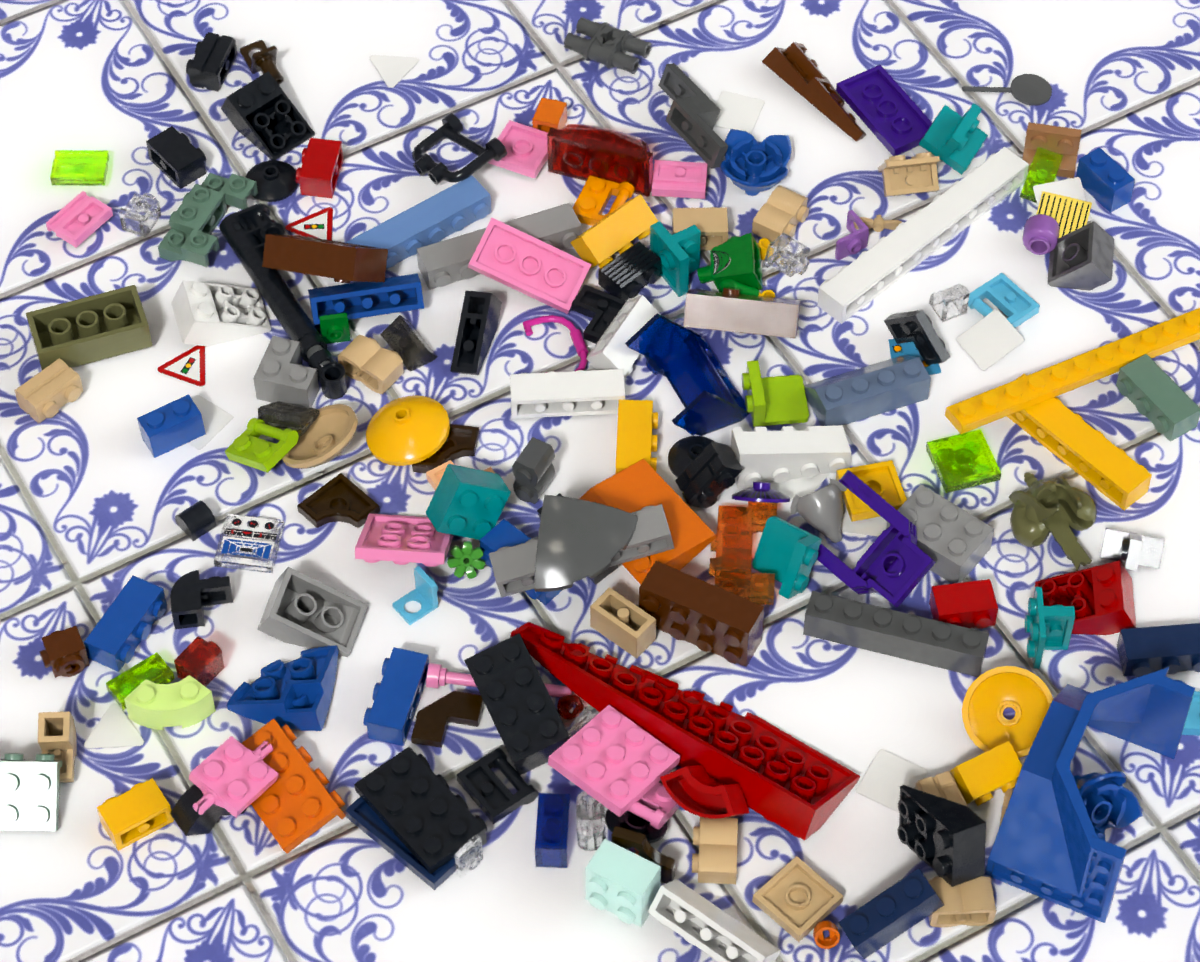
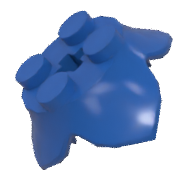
M736 129L729 131L724 141L728 145V149L725 154V161L721 162L720 168L731 179L733 184L744 190L747 195L755 196L760 192L771 189L788 175L786 166L792 152L789 135H771L762 142H758L752 134L746 131Z
M1116 771L1106 774L1094 772L1084 776H1073L1095 832L1102 840L1105 841V830L1107 828L1120 829L1143 816L1137 797L1130 790L1122 786L1126 782V775L1123 772Z

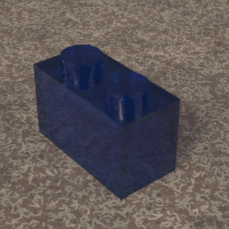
M539 793L535 839L536 867L567 868L571 814L570 794Z

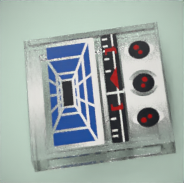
M226 513L214 558L215 567L273 573L285 527L284 520Z

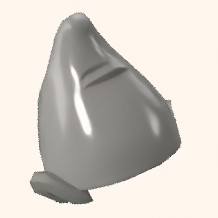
M830 479L829 485L803 497H799L796 494L790 507V514L798 512L813 528L828 537L833 543H838L842 540L843 500L841 491H846L847 488L839 481Z

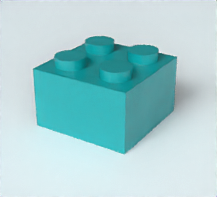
M448 464L426 510V514L437 532L480 540L495 527L511 492L497 473Z

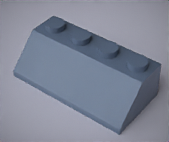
M902 355L804 385L806 398L821 426H839L927 400L931 377L919 357Z

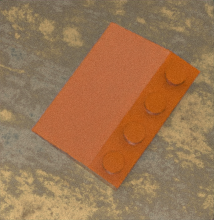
M644 459L591 487L579 498L617 508L628 513L639 511L646 506L663 505L675 549L622 563L640 584H642L655 561L680 571L717 537Z

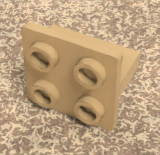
M931 152L918 153L911 157V159L906 160L905 155L891 156L878 167V172H882L885 197L939 191L936 164L940 162L939 156L932 157Z

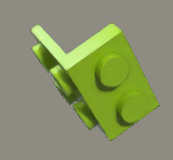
M758 360L747 361L746 373H742L741 378L742 388L747 390L748 393L745 396L746 411L751 412L753 427L805 423L809 420L803 378L800 375L761 378Z

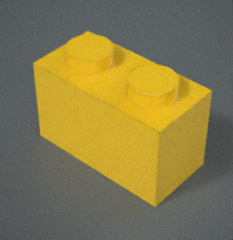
M1007 741L954 767L949 772L952 773L966 804L968 805L975 801L976 805L979 806L993 799L992 792L1000 788L1003 793H1006L1008 789H1014L1022 764L1010 741Z
M153 778L134 785L129 791L117 797H111L97 807L100 822L118 851L174 822L173 817L170 815L172 811L171 806Z

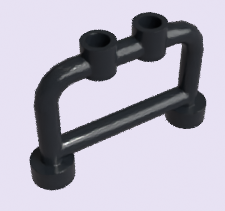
M450 113L442 119L443 126L414 148L412 159L414 160L413 166L421 176L427 173L431 181L437 185L443 180L451 183L465 180L492 159L500 161L507 155V150L497 138H493L483 147L460 134L463 131V125L453 113ZM446 137L478 157L461 170L451 172L442 162L437 164L428 154H423Z

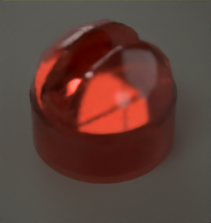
M574 694L562 696L557 704L558 713L567 720L579 717L585 708L584 701ZM575 705L576 707L574 708L573 712H569Z

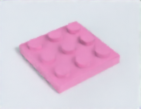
M369 513L355 547V559H363L368 563H376L382 560L393 561V563L398 565H406L410 562L422 563L428 567L444 565L454 535L437 532L428 517Z
M608 705L549 756L548 765L618 817H621L661 780V776L668 774L679 764L680 756Z

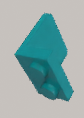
M769 517L766 521L752 566L755 570L781 582L782 585L778 594L790 599L805 591L809 583V574L812 566L818 557V549L822 539L779 517Z

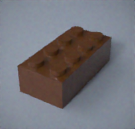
M655 561L639 587V608L656 619V629L670 634L677 640H684L694 644L702 651L712 652L724 657L730 663H738L747 667L762 641L764 606L658 561Z

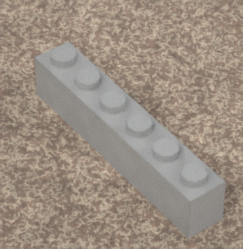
M570 203L504 222L560 250L573 247L570 242L582 234V225ZM486 228L417 248L418 268L429 290L481 274L468 268V265Z
M662 504L646 506L639 511L631 513L638 517L635 532L625 550L620 549L613 557L611 566L675 549ZM538 538L530 539L523 544L513 547H502L495 552L489 553L501 597L534 589Z

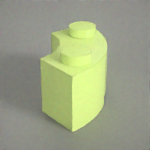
M190 675L179 682L171 684H156L145 679L124 699L130 720L141 726L156 730H163V727L182 725V728H186L203 721L215 712L212 691Z

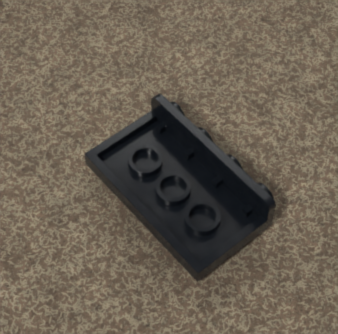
M410 747L354 784L355 791L430 874L474 843L478 842L480 846L487 843L486 831L488 829L483 819L479 815L474 816L468 810L465 800L459 794L455 796L449 790V785L444 777L440 774L435 775L430 769L426 758L422 754L417 755Z

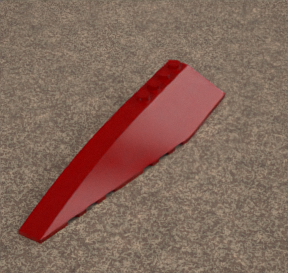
M527 622L511 632L510 637L520 633L529 654L597 711L601 712L608 705L612 706L680 756L678 764L680 767L703 765L707 774L717 783L725 785L739 783L749 808L761 814L766 820L776 823L789 831L791 835L804 841L823 826L859 781L860 775L751 713L747 712L745 717L732 712L734 706L721 702L719 706L704 700L705 694L695 690L681 691L678 689L679 684L635 665H632L630 669L617 664L618 658L608 654L605 658L589 652V646L581 643H565L564 636L531 622Z

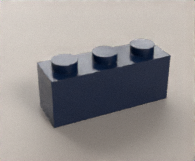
M1200 623L1121 629L1117 650L1123 676L1134 675L1140 677L1169 667L1168 674L1183 671L1200 672Z
M918 868L838 923L854 948L865 959L943 907L944 904Z

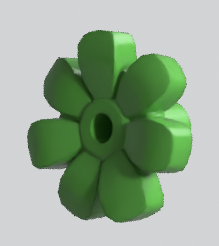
M465 541L462 549L454 545L450 550L451 555L454 557H449L447 564L450 568L456 567L454 570L456 577L461 578L466 572L467 577L473 579L477 575L476 569L482 570L485 566V561L481 559L484 555L483 550L480 547L472 549V542Z

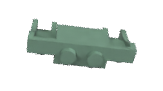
M209 173L201 185L195 184L190 193L185 194L178 210L174 211L170 216L169 225L171 229L158 246L160 258L171 262L176 260L189 261L207 267L209 265L208 254L210 251L217 252L219 250L218 237L211 234L226 214V204L242 210L247 208V197L249 194L256 196L258 193L256 181L233 173L229 179Z

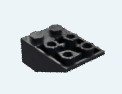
M269 71L227 96L221 107V110L236 130L271 160L279 159L315 136L314 131Z
M905 785L900 786V800L898 801L899 827L897 829L900 841L906 844L917 854L920 860L929 865L939 877H942L952 887L983 876L985 868L986 822L968 806Z

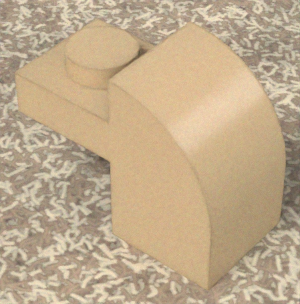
M70 711L41 712L38 715V744L42 749V754H55V760H63L62 767H60L59 783L74 782L75 756H77L74 719Z

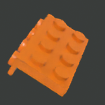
M272 719L241 744L252 751L259 747L263 741H267L268 745L271 744L273 747V751L263 761L279 773L277 781L251 805L281 848L288 854L338 815L341 819L345 818V812L342 810V807L346 804L335 790L330 793L325 785L329 783V780L319 768L312 769L309 763L313 759L303 746L297 748L293 743L297 737L287 724L281 727L275 719Z

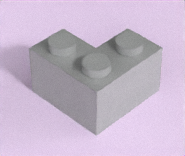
M272 336L253 378L256 398L310 411L319 392L317 369L302 366L299 341Z

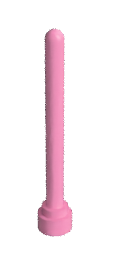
M429 663L426 687L439 689V686H445L446 684L477 687L471 674L448 672L447 668H442L441 664ZM544 683L549 695L552 697L569 698L572 695V690L567 686Z

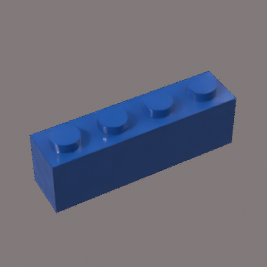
M418 273L385 278V282H356L308 290L314 325L320 324L319 317L325 315L347 313L348 320L424 309L421 281Z

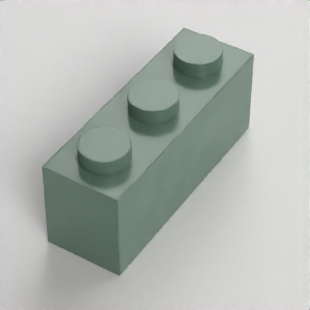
M1147 354L1120 368L1116 383L1119 392L1126 396L1136 406L1138 412L1145 415L1154 424L1155 429L1170 442L1197 427L1200 417L1198 405Z

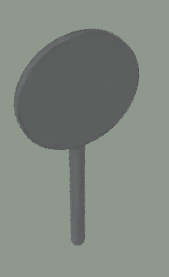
M1022 74L1015 77L1010 87H962V91L1012 93L1016 100L1031 106H1038L1048 102L1052 95L1050 84L1044 78L1034 74Z

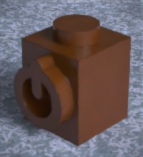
M77 626L62 631H55L48 636L42 637L44 650L39 651L44 667H51L55 677L75 676L84 667L89 666L86 649Z

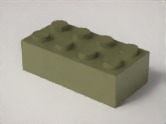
M135 285L26 313L30 333L42 370L59 358L69 368L153 346L149 325Z

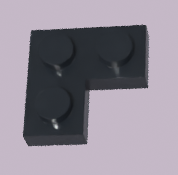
M584 285L572 302L573 311L593 318L583 332L584 339L597 344L626 300Z
M924 310L892 314L884 320L896 343L913 342L926 365L943 363L950 357L945 349V343L937 335L932 326L931 319L925 314Z

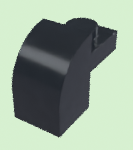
M199 570L180 577L173 585L170 594L171 613L175 629L205 626L203 606L233 603L229 576H214L209 579L200 580Z
M195 784L180 797L170 813L185 836L209 834L220 816L232 815L226 809L215 804L208 808L203 815L198 814V811L194 810L193 804L204 795Z

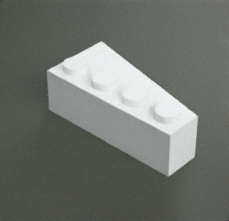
M843 425L807 426L804 431H797L793 426H782L781 431H767L766 427H755L754 431H743L742 427H732L731 449L736 456L735 459L738 460L743 469L735 478L738 489L753 488V482L783 483L787 480L812 478L816 475L836 473V470L850 468L852 452Z

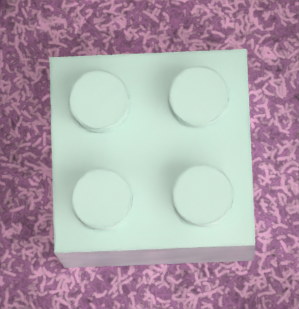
M604 839L585 868L586 900L597 909H606L616 914L621 921L627 924L633 923L642 927L650 915L648 910L660 889L661 866Z

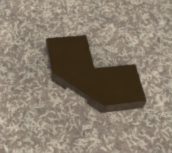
M453 691L418 711L411 742L442 748L448 722L478 727L484 705L481 695Z

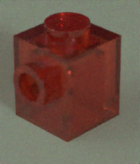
M199 636L174 660L178 678L182 680L190 675L205 687L225 668L221 648L212 641L207 642Z

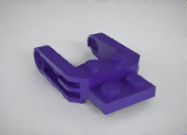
M847 470L839 482L890 524V527L880 534L858 560L854 569L847 566L822 543H820L817 560L857 594L880 593L898 608L936 562L918 548L917 527L851 471Z

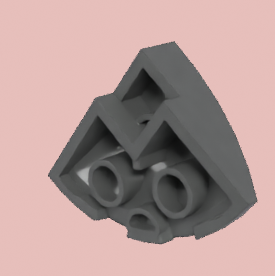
M544 495L536 552L535 592L568 589L573 587L575 581L587 576L595 578L611 566V560L620 549L625 550L636 529L637 515L586 500Z

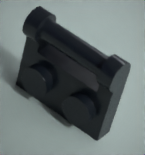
M500 748L492 751L457 774V782L493 824L523 804H530L539 794L538 790L532 784L528 785L507 761V755ZM498 768L518 792L512 794L491 769Z

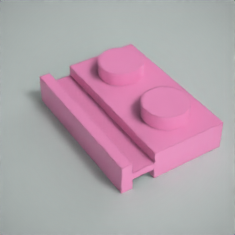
M654 160L652 196L705 199L708 164Z
M82 191L48 220L46 226L48 231H54L56 236L77 248L113 216L111 207L93 196H87L86 192Z

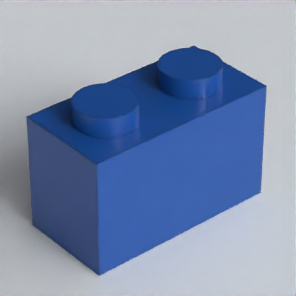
M1100 147L1079 159L1076 177L1081 179L1083 188L1105 209L1112 213L1131 202L1135 179Z
M189 394L137 418L142 439L154 458L206 434L202 415Z

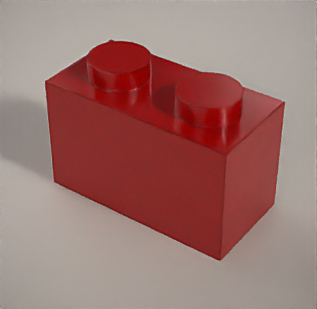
M310 138L308 147L303 148L302 167L297 168L296 183L300 184L301 195L333 198L344 160L342 141Z
M990 579L931 587L929 605L933 620L978 629L995 625L998 606Z

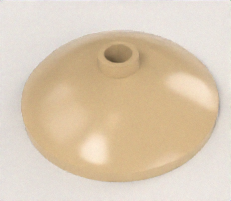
M334 404L308 414L311 417L312 423H309L310 426L308 428L305 427L297 431L300 434L299 440L282 458L283 462L291 468L307 469L325 464L337 457L350 443L357 428L358 419L352 408L343 404Z

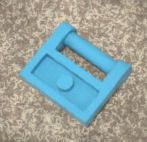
M1000 273L972 291L965 299V304L969 308H975L985 317L993 311L982 301L987 298L1008 316L1007 320L1014 328L1039 313L1040 308L1038 303L1003 273Z

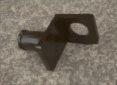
M259 40L240 48V53L252 74L259 71L264 74L269 71L278 85L284 81L283 76H281L276 67L277 48L275 45L267 48L264 41ZM254 49L260 50L252 55V59L249 57L250 51Z

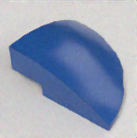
M324 646L300 652L301 656L299 659L285 664L279 659L261 669V677L251 684L243 682L230 697L226 705L227 709L263 724H267L272 719H275L281 727L287 724L290 729L322 731L335 685L338 646Z

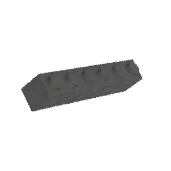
M813 590L805 613L803 635L975 677L980 676L989 633Z

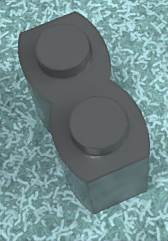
M534 437L531 438L514 462L512 471L516 478L513 483L516 496L524 502L536 504L555 477V469L552 464L555 453L550 444Z

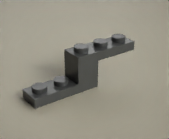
M675 63L666 64L658 86L673 102L665 121L712 169L720 167L728 149V145L713 131L720 109Z

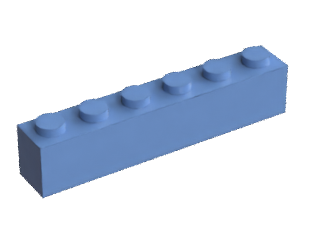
M470 176L345 243L388 249L386 269L402 260L416 255L417 248L440 242L443 238L461 231L471 223L485 218L491 213V195L473 176Z

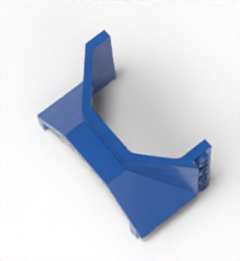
M1169 667L1093 693L1067 684L1052 700L1021 768L989 855L985 875L1105 923L1110 912L1127 849L1104 841L1096 834L1071 772L1070 764L1087 726L1174 759L1195 688L1181 680L1168 678Z

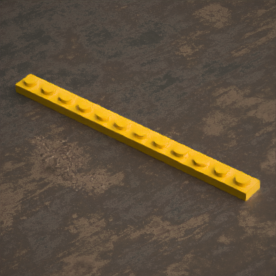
M1200 308L946 407L945 416L958 432L963 434L1119 372L1121 367L1145 354L1150 358H1154L1200 339Z

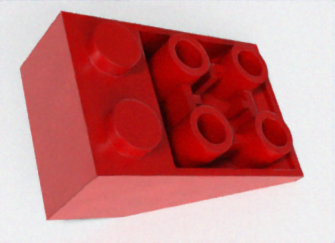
M1120 560L1035 582V588L1042 587L1044 606L1056 604L1074 606L1075 620L1071 634L1110 635L1119 633L1121 629L1136 628L1132 578Z

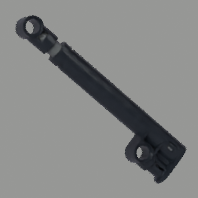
M261 203L225 217L220 224L219 229L290 340L300 342L301 357L304 361L308 362L309 367L317 369L318 381L321 384L323 395L329 399L343 397L347 392L344 367L337 363L330 351L327 350V344L278 269L262 267L265 235H285L284 227L280 223L271 220L268 206Z

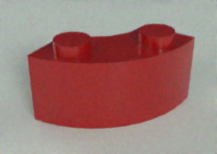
M703 765L685 766L660 777L671 798L683 809L694 815L718 819L737 817L750 813L740 784L725 785L717 783L707 774Z

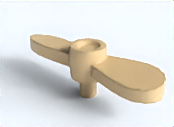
M879 214L874 219L859 217L869 229L873 228L876 232H881L884 229L895 230L902 223L899 220H884ZM853 221L854 227L856 229H859L857 224Z

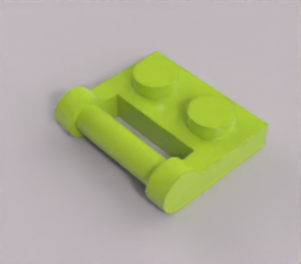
M252 418L247 424V429L224 452L231 461L268 473L297 444L299 435L295 430L289 428L283 430L265 424L261 419ZM265 435L280 441L276 444L259 437Z

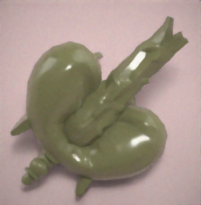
M1026 472L1024 474V481L1029 489L1025 492L1014 491L1009 496V499L1015 504L1010 517L1011 530L1015 539L1024 546L1034 548L1042 545L1051 532L1054 540L1064 551L1066 557L1072 561L1076 571H1078L1080 564L1083 566L1091 564L1092 560L1077 542L1078 538L1074 536L1070 527L1076 531H1083L1095 523L1097 509L1093 499L1084 491L1071 487L1063 477H1057L1055 482L1050 480L1044 481L1037 480L1034 474Z

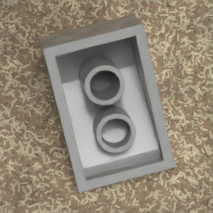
M287 567L275 582L257 630L282 642L310 649L337 645L339 649L338 655L348 657L368 605Z

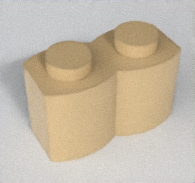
M780 185L777 186L767 202L754 217L752 233L766 238L779 246L786 240L790 241L798 223H803L808 216V198Z
M358 335L338 355V363L344 367L347 376L361 381L366 387L379 394H384L404 373L401 356L393 350L381 348L379 343L371 337Z
M700 817V826H693V845H699V854L692 853V873H698V883L736 884L738 818L711 819Z
M939 876L928 880L944 904L943 907L928 916L930 926L953 927L961 924L981 926L994 923L996 906L991 878L981 876L954 887L950 886Z

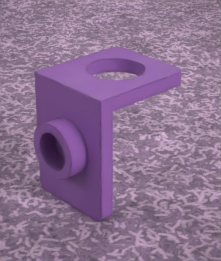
M853 210L848 211L846 225L847 230L851 234L836 242L835 258L837 260H841L851 254H856L868 245L869 228ZM853 221L857 224L859 230L855 229Z

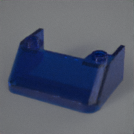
M657 313L625 343L628 348L645 356L647 359L646 366L655 375L659 373L667 377L685 407L672 421L674 425L685 429L689 434L703 436L738 423L750 414V412L746 411L744 399L714 351L699 334Z

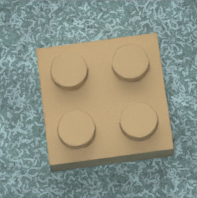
M796 856L753 895L752 902L794 939L800 942L814 929L818 922L823 921L843 902V895Z

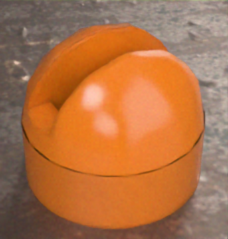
M826 920L818 922L814 927L813 936L818 947L830 949L839 943L840 934L835 923ZM828 930L830 937L824 938L823 931Z

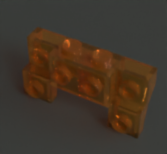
M748 501V507H718L717 537L711 542L710 551L716 552V558H710L709 576H715L714 586L759 605H774L775 574L752 573L751 562L753 533L763 532L767 519L772 516L777 517L778 503Z

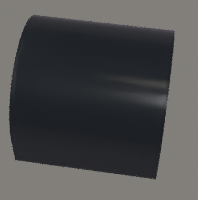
M201 500L175 516L176 524L192 541H195L217 526L212 511Z

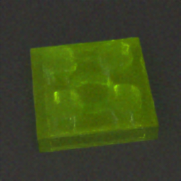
M981 429L929 441L926 444V451L946 493L998 481L1001 478V471Z

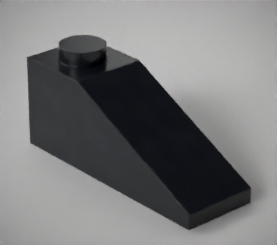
M465 291L450 370L452 373L479 375L496 333L502 302L492 293Z

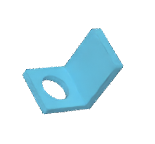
M420 566L414 568L416 589L392 604L393 608L409 625H412L438 608V585ZM410 601H417L421 604V609L416 613H409L405 611L404 606Z

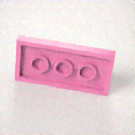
M491 218L469 262L468 268L568 314L572 307V302L576 298L592 264Z

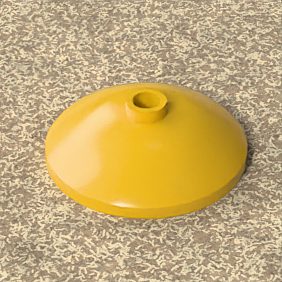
M420 395L400 397L387 403L373 415L366 429V442L372 455L383 463L394 466L416 464L431 457L443 446L450 431L449 416L445 408L438 401L430 397Z
M1001 666L990 669L976 678L965 694L962 705V719L965 730L974 744L984 752L1010 741L1018 758L1027 756L1052 703L1053 697L1047 685L1037 675L1026 669L1015 666ZM1012 708L1015 711L1013 719H1006L1003 716L1005 709Z

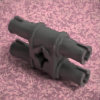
M584 17L578 20L576 32L589 36L591 39L588 40L573 33H568L564 40L565 49L582 54L587 61L593 60L605 65L608 69L616 67L631 74L636 73L639 67V58L629 56L623 52L627 51L647 58L651 51V42H646L632 36L630 31H622L610 26L607 22L599 24Z

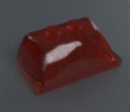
M569 124L560 130L550 128L547 134L548 172L587 181L591 175L619 184L628 182L633 185L635 194H641L646 197L650 196L653 183V153L650 152L645 140L619 131L587 124Z

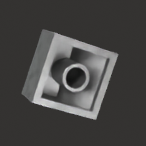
M1095 221L1059 238L1056 248L1050 252L1047 284L1052 287L1090 291L1111 281L1114 238Z

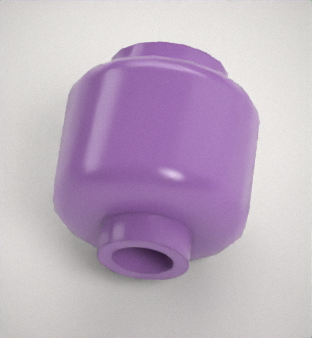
M1045 214L1031 216L1024 225L1023 245L1027 250L1037 255L1052 252L1058 244L1059 224L1054 218Z

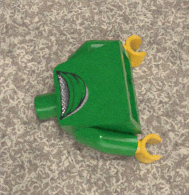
M748 233L740 237L732 236L723 244L712 248L710 251L711 265L697 269L701 284L713 281L719 292H723V288L740 289L739 294L775 298V293L772 290L759 292V290L763 289L761 260H769L773 251L770 248V241L762 238L757 243L752 233Z

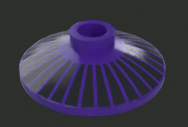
M753 482V488L745 489L732 495V499L741 501L790 502V497L770 489L771 483Z

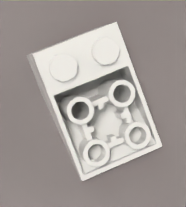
M183 280L171 302L183 344L212 346L271 331L262 297L257 288Z

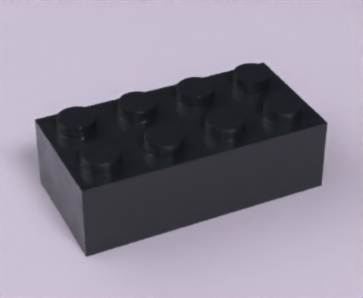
M520 633L464 660L517 772L522 775L547 763L549 756L570 739V736Z

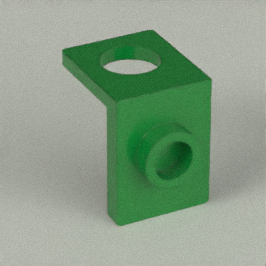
M347 313L319 317L321 336L326 344L350 341Z

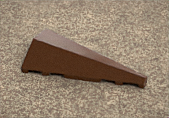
M793 42L787 49L775 47L761 61L857 142L867 135L854 122L856 119L853 114H847L842 108L845 104L827 77L818 70L816 61L810 60L806 56L807 48L803 44Z

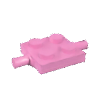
M232 736L190 772L188 780L200 788L204 795L193 804L194 810L198 811V814L203 815L208 808L215 804L226 809L235 818L239 816L277 781L279 773L263 761L273 751L272 745H268L267 741H263L259 747L252 751Z

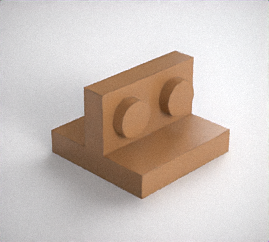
M1028 122L1022 158L1029 164L1028 172L1074 178L1082 130Z

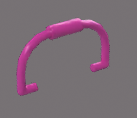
M554 315L541 316L523 322L527 336L533 334L531 326L542 323L554 322L567 327L570 330V336L577 354L581 359L575 371L585 370L588 362L586 359L588 349L580 329H577L572 322L564 317Z

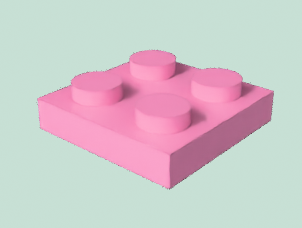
M509 120L498 137V140L506 148L507 155L500 161L492 159L488 163L535 179L557 145L558 138L556 135Z

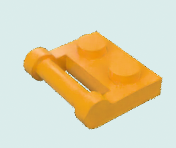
M590 175L573 206V210L580 223L593 226L626 203L627 199L632 197L635 189L628 182L619 184ZM611 196H617L608 214L603 216L602 213Z

